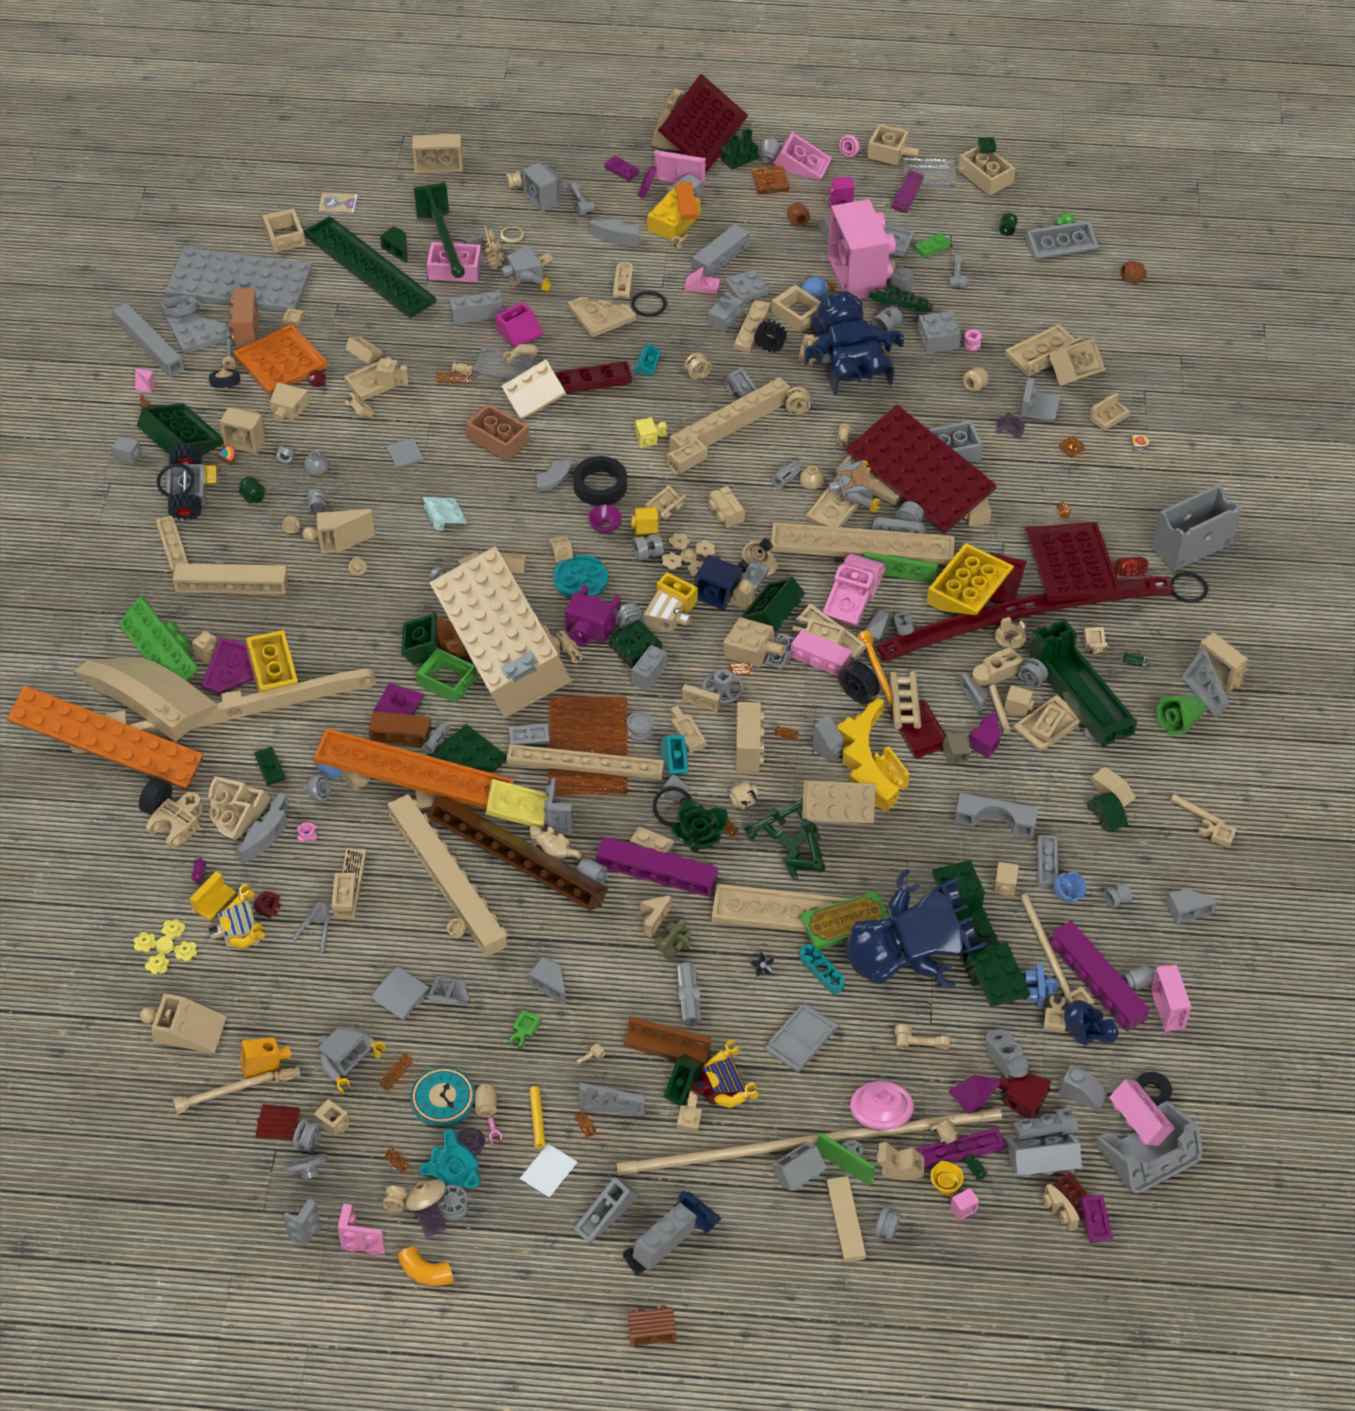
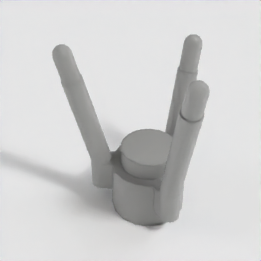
M316 902L292 940L295 941L312 921L318 924L324 921L320 951L324 952L328 924L331 916L328 914L330 910L328 905L323 902Z

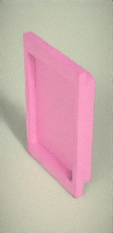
M655 150L654 165L657 168L655 178L660 181L676 183L689 173L703 181L704 186L706 158Z

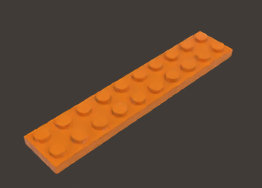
M25 685L7 718L8 722L151 777H158L185 790L188 789L204 757L203 753Z
M328 728L325 729L313 762L435 796H447L454 801L483 809L487 807L492 779L514 784V779Z

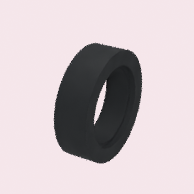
M594 456L580 462L574 470V492L581 501L589 505H611L619 501L626 493V469L618 460L611 457ZM596 472L609 473L617 479L614 486L604 490L589 488L583 481L588 475Z

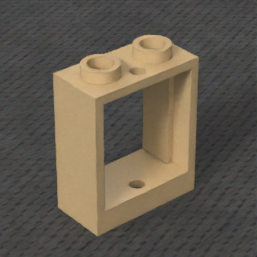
M294 208L262 215L264 229L273 253L306 246L304 232ZM294 225L297 232L276 237L272 231Z
M793 285L772 300L771 313L801 333L812 325V317L815 315L821 301L797 285ZM798 301L810 310L800 316L789 309V307Z
M1213 632L1200 642L1198 653L1200 650L1206 649L1222 687L1227 692H1230L1234 688L1240 687L1243 683L1242 678L1247 670L1248 658ZM1214 656L1231 668V670L1228 671L1213 659Z

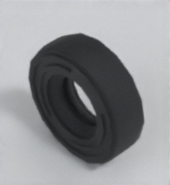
M1146 1072L1136 1079L1143 1089L1149 1084L1159 1087L1161 1090L1159 1096H1149L1157 1106L1170 1101L1172 1086L1164 1075L1157 1072Z

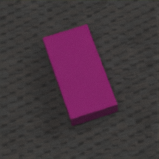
M653 165L650 166L645 174L638 192V197L642 199L649 190L657 169Z

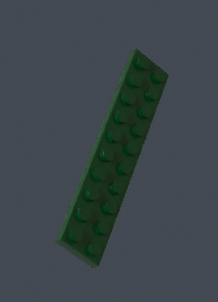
M331 216L304 230V234L308 239L408 317L412 318L436 303L435 296Z

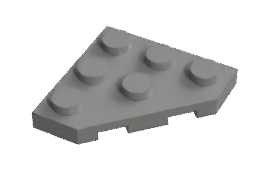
M192 314L166 317L183 354L232 339L225 323Z

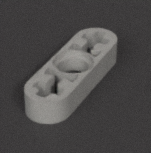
M881 517L873 521L872 530L925 534L926 529L925 525L920 522ZM895 527H901L903 530H896Z

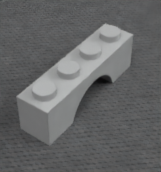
M960 793L955 823L974 827L983 819L997 818L1010 826L1013 835L1033 838L1039 808Z

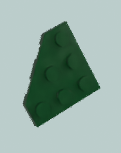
M895 285L870 291L868 297L886 305L898 303L897 306L901 308L917 309L918 307V310L921 312L931 311L934 305L929 302V299L924 297L918 298L914 296V293L901 291Z
M467 724L437 747L432 754L427 755L477 770H486V772H494L507 759L505 753Z

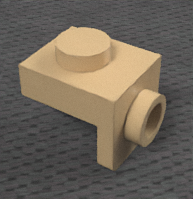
M1104 627L1084 629L1086 652L1092 651V654L1103 653L1108 647V643H1105Z

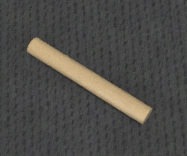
M990 685L989 691L1003 733L1008 734L1011 732L998 690L996 685Z
M1176 794L1171 798L1172 802L1210 821L1214 825H1217L1218 822L1227 824L1222 819Z

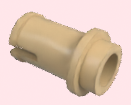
M841 424L838 427L839 434L836 440L838 446L844 447V445H847L848 437L852 432L848 424Z

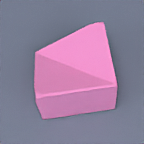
M136 369L135 389L152 392L156 384L153 371Z
M967 1189L952 1197L950 1209L958 1220H962L977 1212L979 1199L972 1189Z

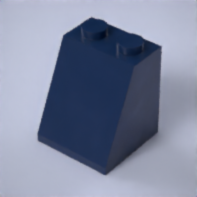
M708 555L698 570L694 581V586L698 587V601L725 611L733 595V590L740 581L743 568Z

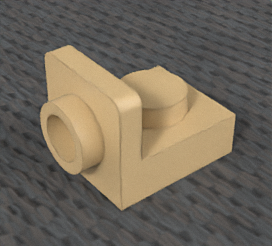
M566 535L548 539L549 546L554 552L556 563L573 558L571 542Z

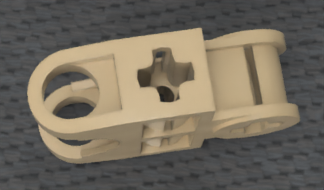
M195 792L185 793L176 803L168 798L152 814L147 822L146 831L154 835L163 830H170V834L166 839V845L176 848L183 844L200 828L197 818L202 815L203 807L200 804L199 795Z

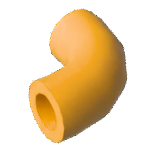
M409 1247L398 1253L399 1263L406 1275L417 1283L433 1287L448 1285L454 1282L448 1261L435 1264L429 1263L421 1257L419 1249L416 1247Z

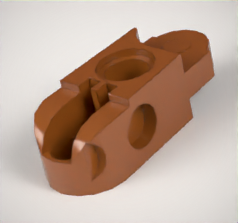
M441 615L437 616L436 643L439 649L460 659L465 658L466 654L463 643L451 621L445 623Z

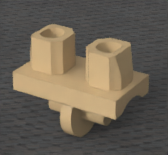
M804 335L799 353V359H803L802 364H804L805 350L809 346H814L819 336ZM809 359L808 365H813V362H816V359Z

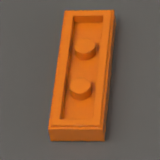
M692 182L675 183L681 220L697 219Z

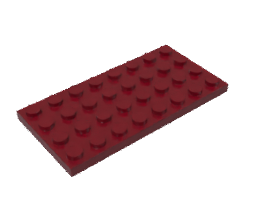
M898 404L846 448V452L856 461H867L868 465L866 467L871 468L870 472L904 501L917 503L923 509L924 517L944 534L997 489V485Z

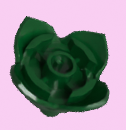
M685 799L679 808V821L672 825V834L689 846L692 851L709 848L721 840V834L727 825V810L719 807L705 810L699 802Z

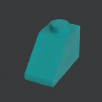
M666 735L660 741L661 757L664 760V766L668 774H688L685 735Z

